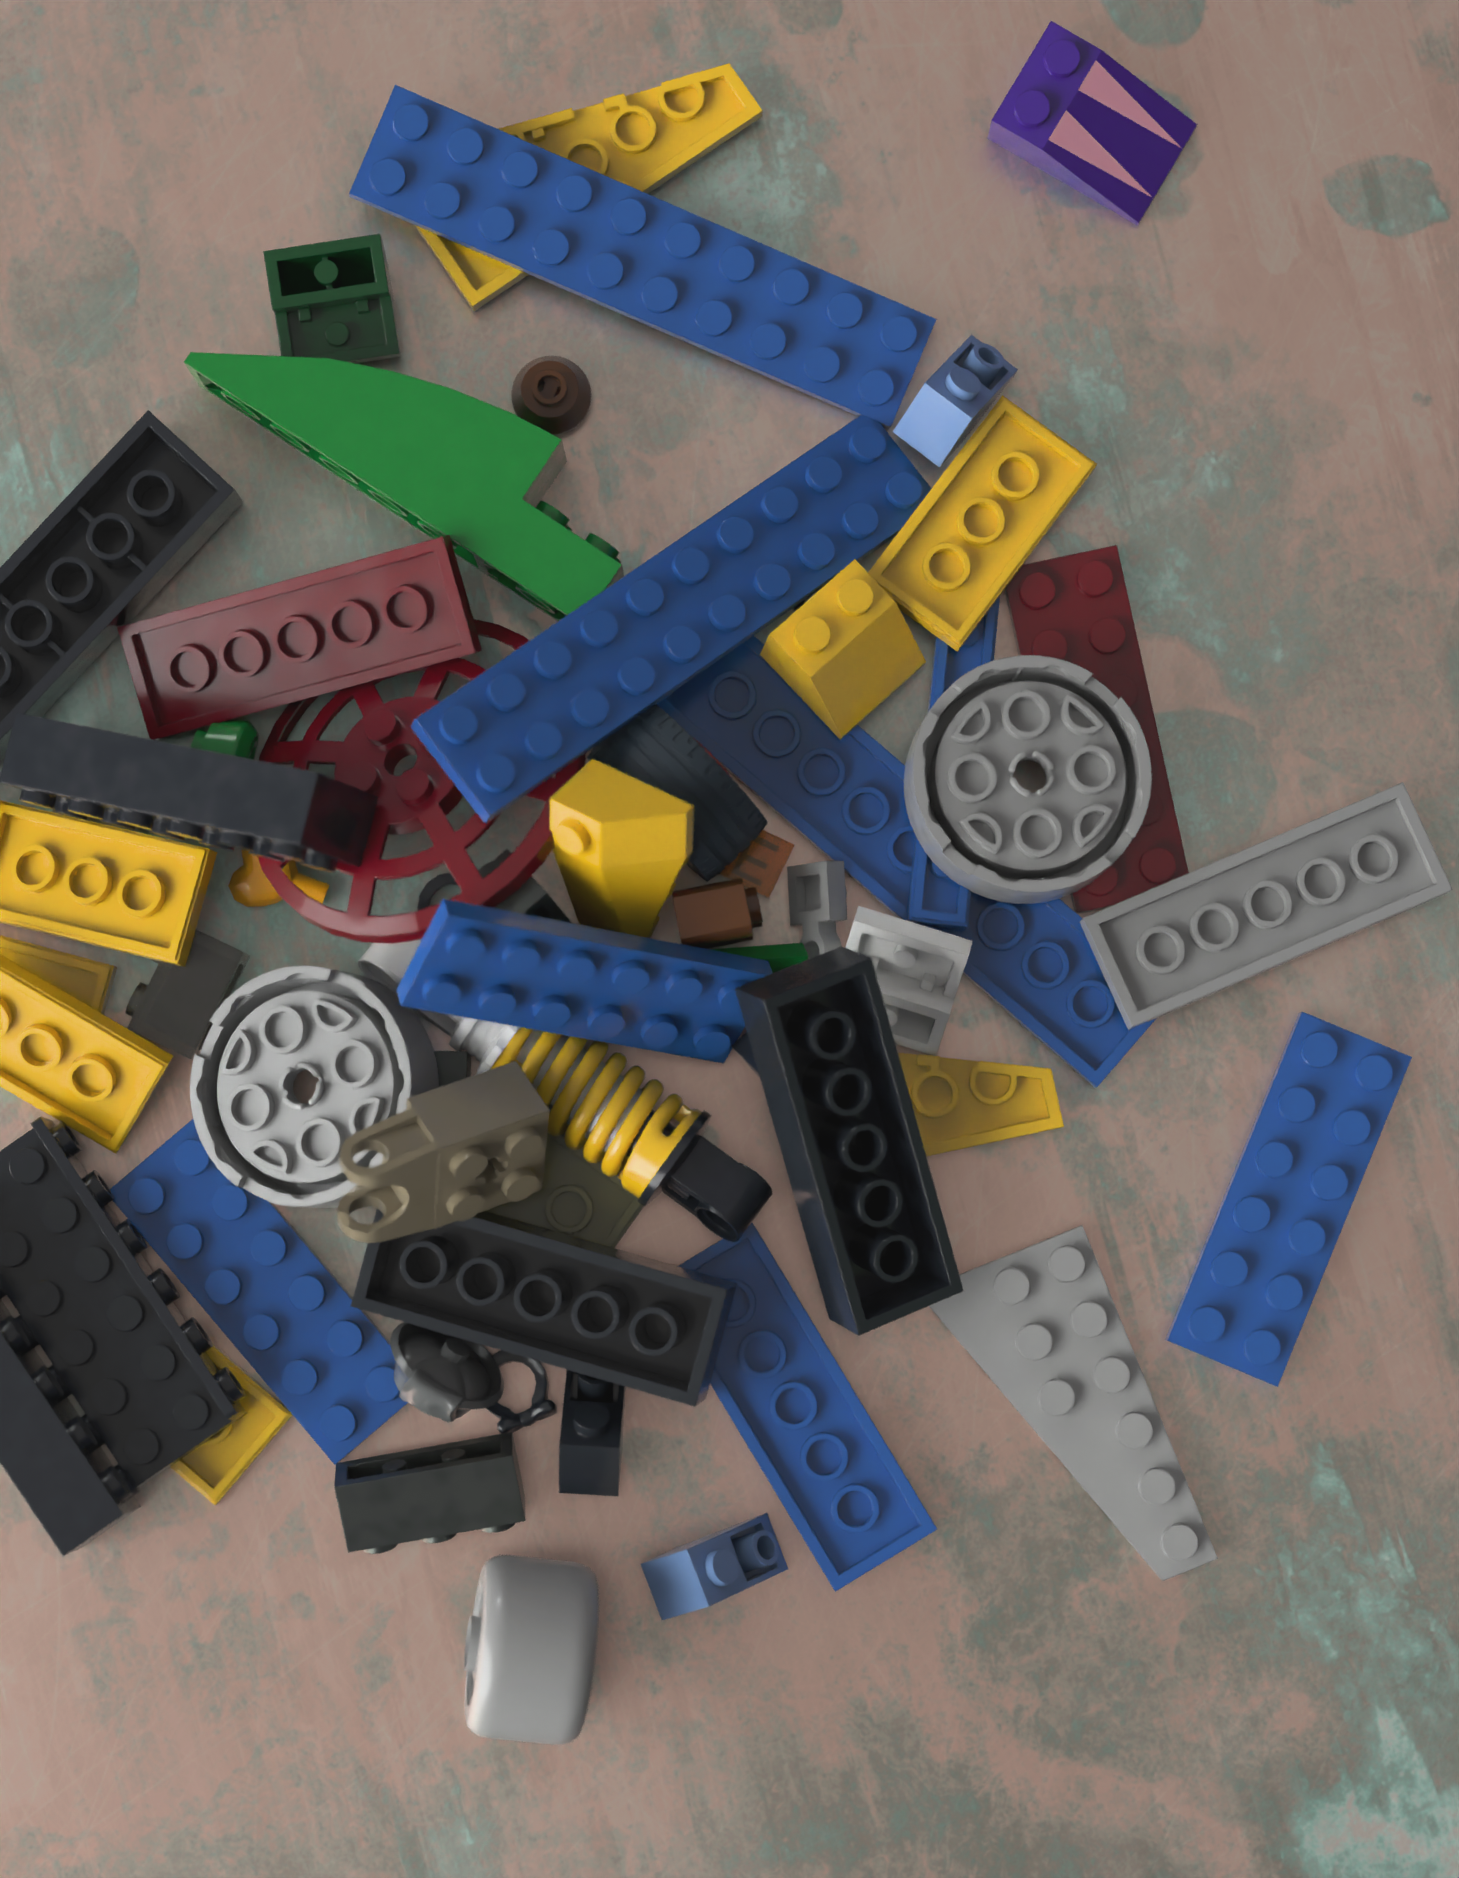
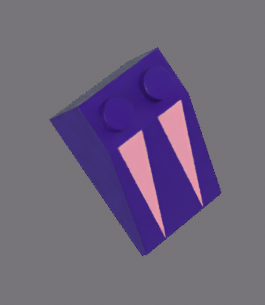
M1051 21L992 118L987 139L1138 226L1198 124L1103 50Z

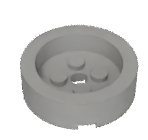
M1020 655L1001 658L978 666L957 679L937 699L914 735L905 763L904 798L906 810L912 829L925 853L941 871L957 884L983 897L1007 903L1034 904L1056 900L1075 893L1092 883L1120 857L1136 836L1145 817L1151 793L1152 774L1149 749L1138 720L1129 706L1121 697L1118 699L1106 686L1093 678V673L1078 665L1053 657ZM1030 760L1040 764L1047 776L1045 786L1036 792H1031L1021 787L1016 778L1013 777L1018 763Z
M290 966L275 969L253 978L234 991L215 1011L209 1020L213 1024L205 1038L200 1055H194L190 1078V1101L195 1127L203 1147L215 1166L234 1185L243 1187L252 1194L267 1200V1202L277 1205L338 1208L343 1196L353 1187L357 1186V1184L348 1180L339 1165L341 1146L346 1139L364 1128L405 1111L407 1098L439 1087V1076L434 1050L421 1021L410 1007L401 1006L398 995L388 987L365 976L317 966ZM303 1070H309L314 1077L319 1079V1082L316 1083L315 1093L307 1104L298 1101L293 1091L294 1080ZM366 1150L357 1153L352 1159L362 1167H375L382 1163L383 1155L376 1151Z

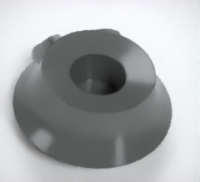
M406 1322L401 1323L394 1329L390 1341L392 1354L396 1361L394 1381L400 1391L399 1397L402 1401L411 1403L414 1407L428 1415L440 1418L446 1422H454L455 1419L462 1417L471 1409L490 1407L501 1398L504 1391L501 1371L491 1353L482 1344Z

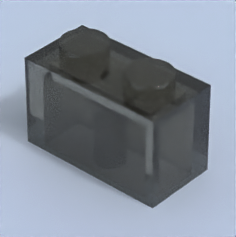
M196 929L185 967L152 959L153 962L158 963V966L149 984L140 982L127 1005L125 1014L132 1017L127 1029L193 1060L195 1054L200 1055L205 1038L213 1024L209 1020L220 1005L233 993L250 955Z

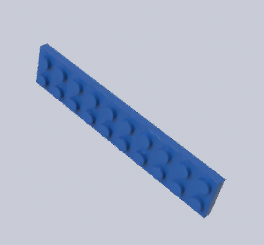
M397 85L393 88L349 192L350 197L856 416L862 414L880 422L887 429H890L936 322V319Z
M861 414L414 720L411 729L483 822L487 823L640 716L650 707L660 702L820 590L854 559L860 562L893 539L932 488L881 423Z
M755 636L745 641L657 703L692 738L701 743L734 777L832 861H844V871L895 916L907 920L915 833L910 824L904 798L905 765L859 725L854 727L840 740L762 658L760 653L764 644ZM971 892L968 927L966 930L926 926L972 940V946L963 974L1095 1088L1100 1085L1156 1020L1153 1019L1130 1030L1127 1029L1080 924L1083 918L1061 899L1034 904H1015L989 899Z

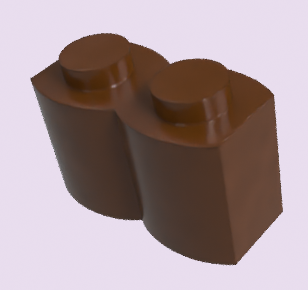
M742 877L675 890L672 893L681 944L710 949L753 940L752 928L763 926L756 887L744 889Z

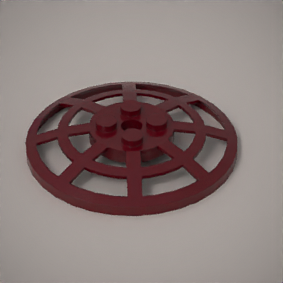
M474 619L478 636L496 639L511 646L514 650L530 641L525 636L499 624ZM455 658L344 688L321 709L300 741L286 740L306 709L320 695L292 702L287 705L274 724L258 761L277 765L293 764L292 768L307 771L310 764L335 765V780L378 796V801L360 867L337 863L336 870L353 876L347 912L333 909L307 896L291 882L282 870L291 859L285 858L284 862H279L258 856L257 858L263 873L278 895L306 921L332 935L369 943L394 944L422 940L441 903L415 912L388 916L371 915L377 880L413 877L446 864L462 891L448 900L495 908L516 892L538 870L554 849L553 833L550 830V798L586 765V753L555 774V778L551 777L525 795L546 801L539 818L522 843L498 868L483 878L466 850L483 836L501 813L487 823H484L475 812L461 828L455 831L447 815L460 803L464 796L411 729V725L417 717L441 702L437 699L450 673L471 681L486 671L483 667L466 659ZM425 671L413 696L398 698L386 703L383 702L375 686L377 683L400 674ZM355 699L363 718L351 729L344 741L320 740L321 735L333 718L351 700ZM417 755L413 768L406 770L399 776H394V769L399 761L407 756ZM425 829L434 846L409 856L382 859L388 835H405Z

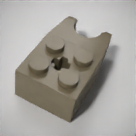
M514 1061L407 1098L405 1111L364 1128L348 1137L341 1146L339 1165L348 1180L357 1184V1186L346 1193L338 1205L337 1222L344 1234L359 1242H383L435 1229L455 1221H465L480 1212L511 1201L524 1200L531 1194L542 1191L550 1110L518 1063ZM366 1150L376 1151L383 1155L382 1163L375 1167H362L356 1164L352 1158L357 1153ZM368 1206L377 1208L384 1215L380 1221L373 1224L359 1223L350 1216L353 1211Z

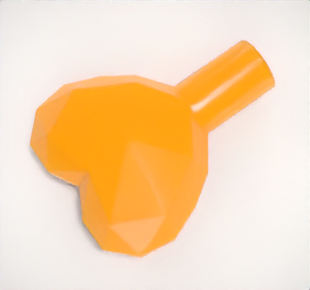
M242 849L243 865L232 874L228 885L234 900L247 907H263L281 901L282 898L263 873L257 856L249 854L248 850ZM290 860L282 868L285 875L307 896L323 904L330 884L299 873L295 860Z

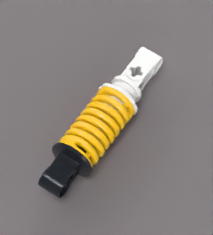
M422 940L394 944L372 943L358 961V966L367 978L381 983L397 994L396 989ZM412 1008L425 1020L434 1024L451 1037L449 1046L458 1052L467 1050L468 1054L476 1057V1060L480 1062L476 1074L516 1061L550 1110L548 1133L552 1136H561L565 1133L564 1142L571 1150H577L584 1146V1159L589 1163H597L602 1160V1172L608 1177L619 1174L617 1178L621 1180L623 1188L637 1197V1202L644 1207L663 1192L696 1216L714 1234L725 1240L737 1242L771 1197L772 1189L761 1175L750 1167L737 1162L703 1137L712 1116L705 1110L703 1112L699 1109L691 1110L683 1104V1099L678 1094H670L659 1108L654 1111L653 1107L664 1091L663 1083L658 1079H651L640 1089L639 1087L645 1079V1071L640 1066L635 1065L624 1076L620 1075L627 1064V1058L621 1052H615L604 1063L602 1060L609 1050L608 1043L594 1040L586 1050L583 1047L589 1039ZM673 1117L680 1122L677 1126L670 1122Z

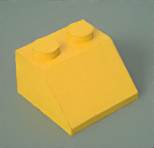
M856 559L772 631L760 653L762 658L840 740L926 663L897 603Z

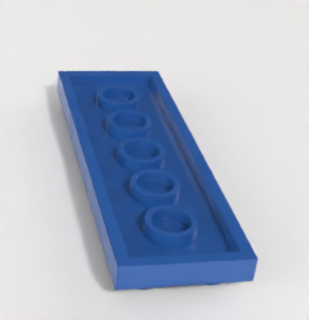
M443 899L396 991L400 1004L404 1007L724 1063L732 1050V1045L738 1040L745 1028L735 988L772 974L769 962L766 960Z
M1305 1012L1298 1014L1166 1336V1341L1278 1387L1412 1057Z
M194 1119L188 1122L110 1189L115 1197L113 1202L131 1221L138 1232L334 1465L339 1463L408 1404V1402L402 1401L399 1397L400 1391L394 1381L396 1361L392 1354L390 1341L364 1310L351 1307L353 1297L273 1203L267 1202V1200L252 1194L243 1187H237L221 1173L203 1147Z
M750 1224L739 1241L731 1242L722 1239L680 1264L678 1267L737 1283L710 1384L834 1591L836 1592L936 1531L935 1524L754 1224Z

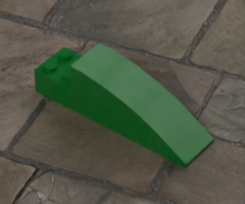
M190 352L184 361L200 387L429 538L435 539L450 535L455 555L557 622L624 577L621 561L617 558L619 554L617 549L592 533H589L585 540L573 533L572 529L567 525L570 521L568 517L541 500L567 462L562 439L506 410L454 389L408 375L331 358Z

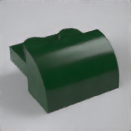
M380 234L263 251L281 356L331 358L351 363L401 356L390 274Z

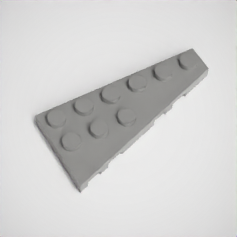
M1080 1225L959 1274L963 1292L934 1303L929 1307L1108 1516L1156 1575L1164 1581L1218 1559L1083 1226Z

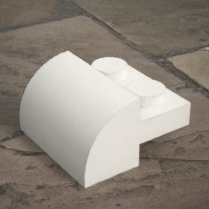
M858 906L845 948L872 958L895 1044L936 1056L973 941Z

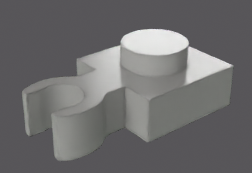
M821 861L787 867L790 925H802L803 935L800 943H803L809 955L808 959L841 947L840 938L836 933V922L847 920L844 861Z

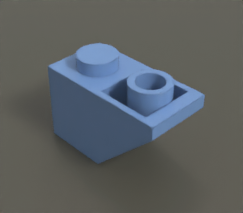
M971 335L924 383L893 430V433L940 467L966 439L1018 369L1007 362L996 348L982 343Z
M767 1513L681 1545L641 1564L661 1620L709 1607L788 1569Z

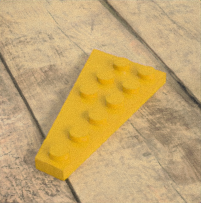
M728 63L661 82V86L626 96L622 93L604 98L602 103L577 110L569 108L498 129L649 194L760 119L763 110L733 67ZM415 225L473 311H476L529 275Z

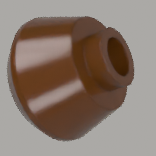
M544 356L532 360L519 371L512 386L511 398L514 411L518 417L552 435H559L574 429L585 418L591 403V388L585 373L574 362L559 356ZM545 383L543 390L540 392L539 386ZM560 388L559 394L555 397L557 390Z

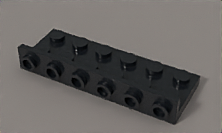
M40 1116L31 1123L33 1129L0 1151V1285L133 1487L140 1488L246 1415L247 1412L240 1403V1400L246 1394L234 1374L227 1367L219 1371L206 1353L207 1350L213 1347V1344L199 1322L194 1317L186 1321L174 1304V1301L180 1298V1294L167 1274L161 1268L153 1272L142 1256L141 1252L147 1249V1245L136 1227L128 1219L120 1223L108 1205L115 1197L107 1183L96 1170L88 1174L76 1157V1154L82 1151V1147L75 1135L63 1121L55 1125L52 1120Z

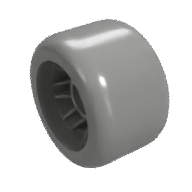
M498 1555L484 1563L478 1581L473 1616L469 1618L464 1655V1670L466 1671L465 1719L468 1728L473 1733L490 1739L550 1745H563L578 1738L584 1725L589 1704L598 1631V1583L596 1575L591 1568L572 1561L516 1555Z

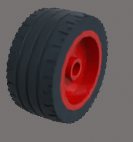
M657 704L595 746L587 756L589 761L595 759L694 806L693 852L687 865L707 882L722 872L726 865H730L738 857L737 855L740 852L742 853L768 824L760 810L731 778L719 761Z

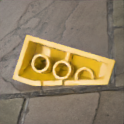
M595 759L590 760L550 798V830L553 833V853L579 925L651 938L660 919L658 914L664 902L672 895L676 887L674 881L679 871L687 864L693 852L694 806Z

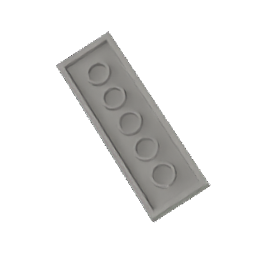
M1402 782L1084 917L1080 924L1127 1029L1130 1030L1443 896L1453 889L1408 791Z

